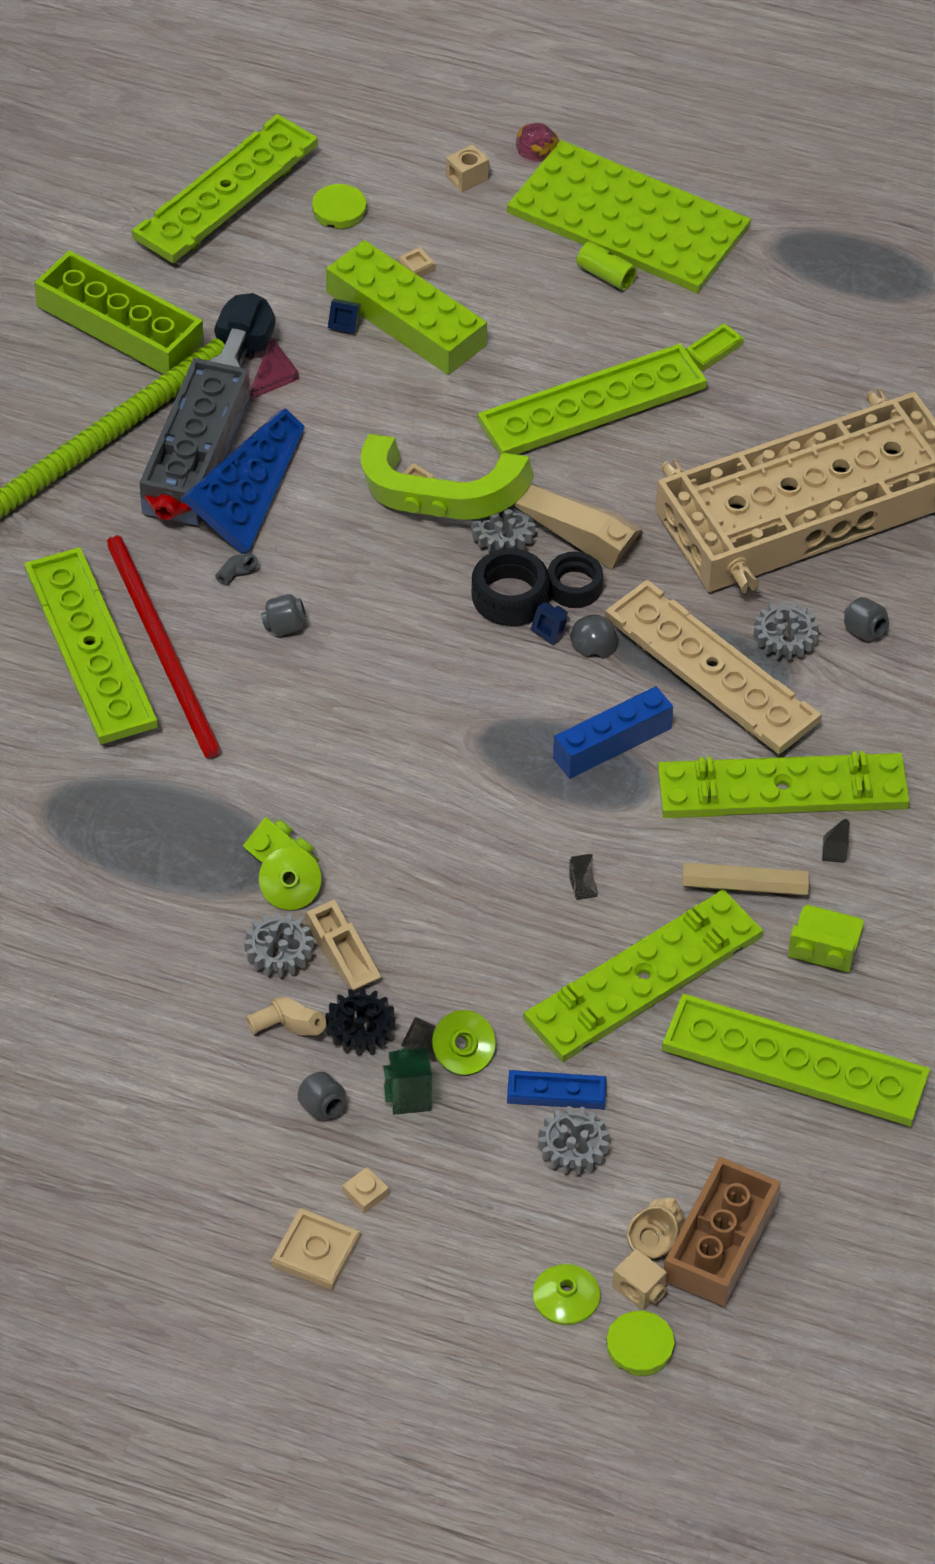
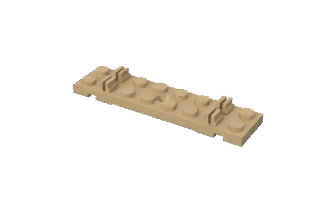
M648 579L605 610V617L615 627L635 641L636 646L642 647L644 652H649L745 728L744 730L747 733L750 732L752 737L756 736L777 754L780 755L821 722L822 714L807 702L797 700L794 692L780 681L774 679L695 618L674 599L670 601L664 597V592ZM707 663H709V664H714V663H716V664H718V665L712 667V666H709Z

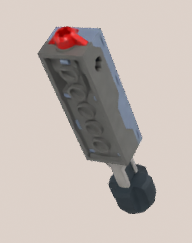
M255 293L240 294L231 298L222 308L214 329L216 338L225 344L222 353L210 361L193 358L139 482L142 514L198 526L201 517L181 497L227 457L250 402L249 369L240 368L244 357H253L255 351L261 352L267 349L275 327L276 317L265 298Z

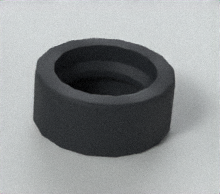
M578 551L560 554L551 561L547 570L550 578L549 595L554 601L569 608H582L591 605L599 598L603 587V568L597 559L590 554ZM568 572H580L589 576L592 582L583 587L572 588L559 582L558 577Z

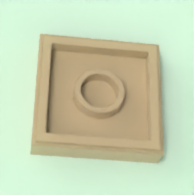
M299 1208L271 1259V1267L333 1290L361 1237L360 1231Z

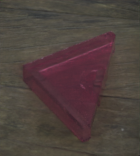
M274 339L270 340L252 384L251 396L253 398L299 379V371Z

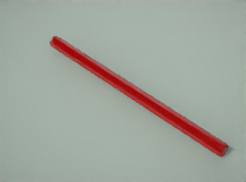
M121 536L109 537L107 539V547L203 755L207 759L217 757L220 754L218 742Z

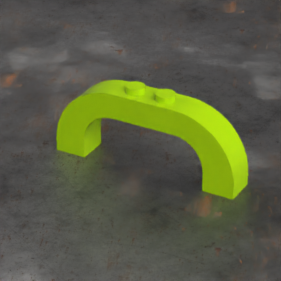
M368 434L360 457L368 489L378 502L395 510L453 519H479L492 516L509 508L525 494L534 478L529 456L501 453L496 466L489 474L471 482H456L402 474L395 471L401 458L395 437Z

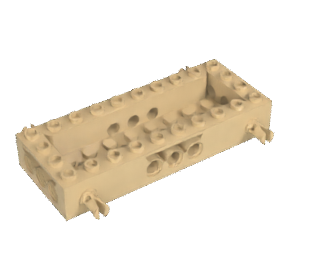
M878 388L877 395L871 390L866 395V400L870 403L871 407L686 471L682 469L676 458H673V467L668 461H665L661 466V470L667 477L658 480L655 512L707 591L712 592L734 583H738L743 593H747V585L754 591L759 585V581L754 577L756 575L935 512V418L917 393L914 391L888 400L881 388ZM897 451L898 453H897V454H889V453H887V452ZM842 468V469H846L847 471H846V472H837L836 470H839V469ZM787 487H795V488H796V489L791 490V491L785 490V488H787ZM736 505L743 506L740 509H734L733 507Z

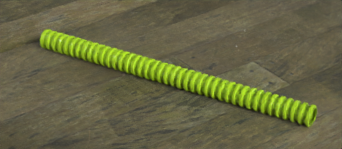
M217 338L213 339L204 348H200L191 357H187L178 366H174L165 375H161L152 384H148L145 389H141L132 398H128L119 407H115L112 412L102 416L99 421L93 422L92 426L86 427L78 435L73 436L72 440L66 441L58 449L53 450L51 454H47L45 459L38 461V464L34 463L31 468H27L24 473H20L10 483L7 482L3 487H0V519L2 515L6 516L9 511H13L16 506L22 505L23 501L29 500L30 496L33 497L37 492L42 491L44 487L49 486L50 482H55L57 477H62L71 468H75L78 463H82L84 458H89L98 449H102L105 444H109L118 435H122L125 430H129L138 421H142L151 412H155L158 407H162L171 398H175L178 395L193 358L210 361L222 353L225 344Z

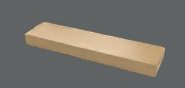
M683 862L682 886L808 895L809 874L808 871Z

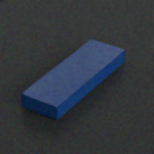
M509 1070L507 1104L553 1107L571 1106V1108L584 1107L585 1109L605 1110L607 1076Z

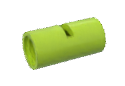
M588 241L582 246L576 259L577 266L623 291L631 286L637 274V267L617 255H613L610 251L592 241Z

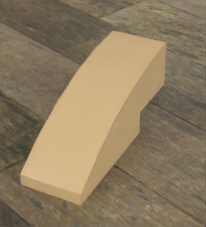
M335 899L306 912L304 917L306 926L311 928V934L321 951L350 989L356 991L381 978L352 922L347 923Z

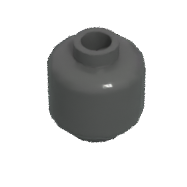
M292 594L269 599L265 605L266 612L261 613L265 629H271L279 637L302 630L303 622L307 621L306 610L301 598L296 599Z
M860 597L846 607L844 625L850 633L863 640L872 641L881 637L886 632L889 625L888 613L882 605L869 598Z
M315 1072L302 1081L298 1090V1101L312 1117L318 1120H328L336 1117L343 1110L346 1092L343 1086L330 1074Z

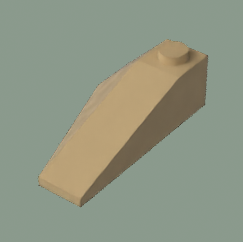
M530 485L525 494L515 503L516 508L580 550L590 554L611 570L642 531V528L619 513L534 485Z

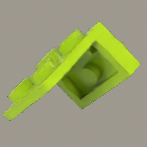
M805 905L802 908L797 926L793 925L788 957L850 972L864 921L861 918Z

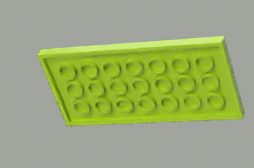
M563 140L559 141V144L555 146L507 204V213L582 245L592 241L610 251L613 255H617L632 263L637 268L698 294L751 227V218Z

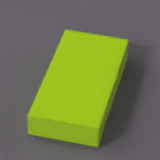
M723 323L685 348V350L701 371H705L741 347L744 343V337L726 323Z

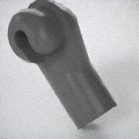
M250 553L234 555L216 573L215 578L220 584L226 585L234 575L253 572L258 565V559Z

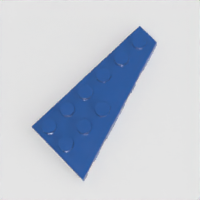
M286 408L278 411L184 494L181 499L241 554L249 551L305 426Z

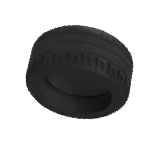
M505 548L490 552L479 560L473 570L471 584L472 601L477 611L484 618L496 624L513 626L534 620L538 605L544 602L548 603L550 587L548 570L537 556L525 550ZM513 578L528 583L532 588L523 594L510 596L493 591L489 585L500 579Z

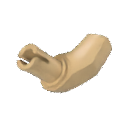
M287 996L272 998L270 1006L245 1016L252 1034H257V1032L277 1023L299 1036L319 1035L326 1027V1019L321 1012L307 1008Z

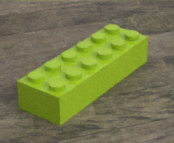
M365 239L326 268L327 293L339 300L361 304L360 315L447 375H450L487 346V321Z
M68 250L34 282L37 307L164 375L174 366H178L181 361L191 357L194 352L204 345L203 320L71 250Z

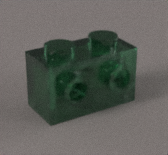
M402 1048L397 1051L388 1052L389 1065H383V1092L385 1103L391 1102L393 1115L432 1111V1071L428 1048Z

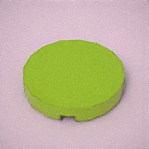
M348 184L325 186L317 191L312 201V212L315 219L327 227L328 224L335 225L337 229L352 227L361 222L367 208L364 194L358 188Z
M644 1310L630 1311L619 1316L610 1325L606 1337L607 1354L612 1363L619 1369L622 1368L628 1371V1374L635 1376H647L661 1371L671 1359L675 1345L673 1331L668 1323L657 1314Z

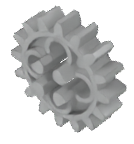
M514 503L509 508L492 516L473 519L471 531H473V540H478L479 548L488 546V553L505 548L525 550V543L531 544L532 535H535V523L533 518L516 508ZM503 531L508 533V538L503 536Z
M781 601L780 607H776L771 603L769 604V611L765 609L760 610V616L755 618L753 636L757 638L758 647L765 646V654L773 651L776 652L777 659L782 654H785L787 659L791 660L792 654L796 653L801 658L803 657L804 650L812 651L813 644H817L819 623L815 622V614L807 615L806 606L799 610L797 609L796 602H793L789 607L786 606L784 601ZM783 619L788 620L787 635L790 637L789 642L784 640L785 625L783 624Z
M275 912L273 919H270L265 914L263 915V923L254 920L252 922L253 930H246L244 948L245 952H247V961L254 962L256 971L264 967L267 976L272 971H277L278 976L282 977L284 970H288L293 975L295 974V966L304 968L306 967L305 959L312 958L314 945L311 928L309 926L303 927L302 918L297 919L295 922L292 921L291 913H288L285 918H281L280 913ZM284 931V939L279 941V933ZM274 949L279 950L277 957H274Z
M567 1106L566 1113L564 1114L558 1109L554 1110V1119L546 1116L544 1118V1126L539 1127L538 1149L542 1150L543 1161L551 1159L552 1169L559 1165L563 1166V1174H567L570 1168H574L577 1175H580L582 1167H586L590 1172L593 1171L594 1162L602 1164L603 1156L608 1154L610 1134L609 1131L605 1130V1121L596 1122V1112L585 1115L584 1107H580L578 1113L573 1112L571 1106ZM568 1128L571 1129V1137H568ZM578 1143H579V1153L576 1151V1144H578Z

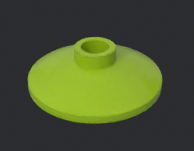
M286 847L274 851L264 860L259 871V886L263 896L269 903L283 910H297L307 906L315 899L321 887L322 876L317 861L308 852L299 848ZM288 872H292L295 875V881L292 884H286L283 880L284 875Z
M471 1010L453 1011L444 1016L435 1027L432 1037L434 1054L438 1062L452 1073L468 1075L482 1070L490 1062L495 1051L494 1031L490 1023L477 1012ZM458 1037H462L465 1040L463 1049L458 1048L456 1045Z
M559 1264L546 1269L538 1276L533 1286V1301L538 1312L547 1320L561 1325H574L587 1320L597 1310L600 1302V1288L594 1276L586 1269L572 1264ZM562 1287H571L573 1289L564 1291Z

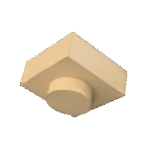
M366 1167L342 1185V1193L365 1213L389 1195V1187Z

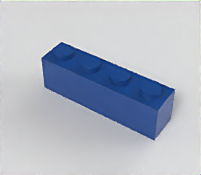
M655 686L555 735L553 759L567 777L571 779L672 728L673 705L660 689Z

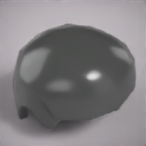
M596 614L577 620L570 633L573 647L586 658H589L592 654H598L603 659L607 658L616 650L619 642L612 622L606 617Z

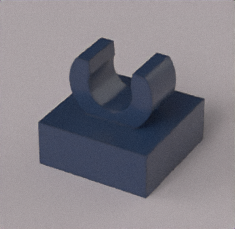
M334 298L331 301L328 328L356 333L361 304Z
M546 602L538 605L531 630L553 645L558 643L562 638L568 618V611L560 606L554 608Z

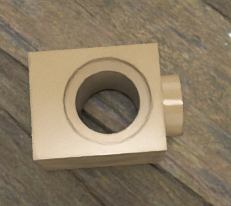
M472 144L446 157V178L461 192H464L488 180L489 159L485 153L480 152Z
M635 1249L614 1269L613 1288L641 1310H645L652 1302L654 1304L658 1303L667 1291V1287H665L667 1272L639 1250Z

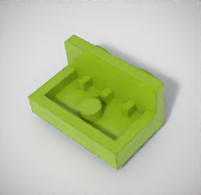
M265 817L243 844V847L262 863L271 853L286 847L302 849L308 852L317 862L319 860L312 853L315 847L301 836L298 840L291 835L293 829L281 819L274 822ZM292 872L286 873L283 877L284 882L287 884H291L295 879V875Z

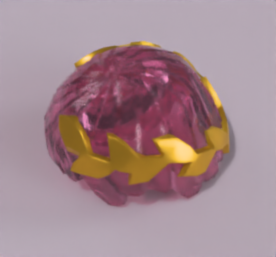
M527 123L517 133V151L522 157L535 160L540 157L545 159L556 145L559 144L557 134L543 123Z

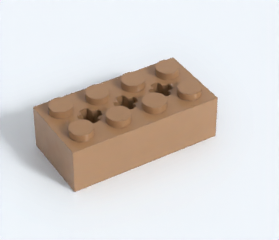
M719 1156L665 1259L666 1283L725 1307L778 1204L781 1181Z

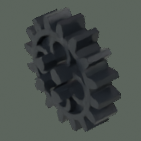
M361 988L360 994H355L352 989H349L348 997L346 998L338 994L337 1004L329 1003V1013L325 1015L327 1035L333 1036V1044L338 1045L342 1042L343 1051L347 1052L353 1047L358 1055L362 1048H366L369 1053H373V1045H377L380 1048L385 1047L384 1038L391 1040L392 1029L396 1027L394 1007L388 1006V998L384 997L379 1000L378 991L376 990L371 995H367L365 988Z

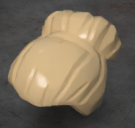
M676 1198L654 1199L648 1204L647 1208L636 1213L631 1218L627 1227V1240L633 1251L637 1249L649 1259L660 1258L670 1251L684 1225V1215Z

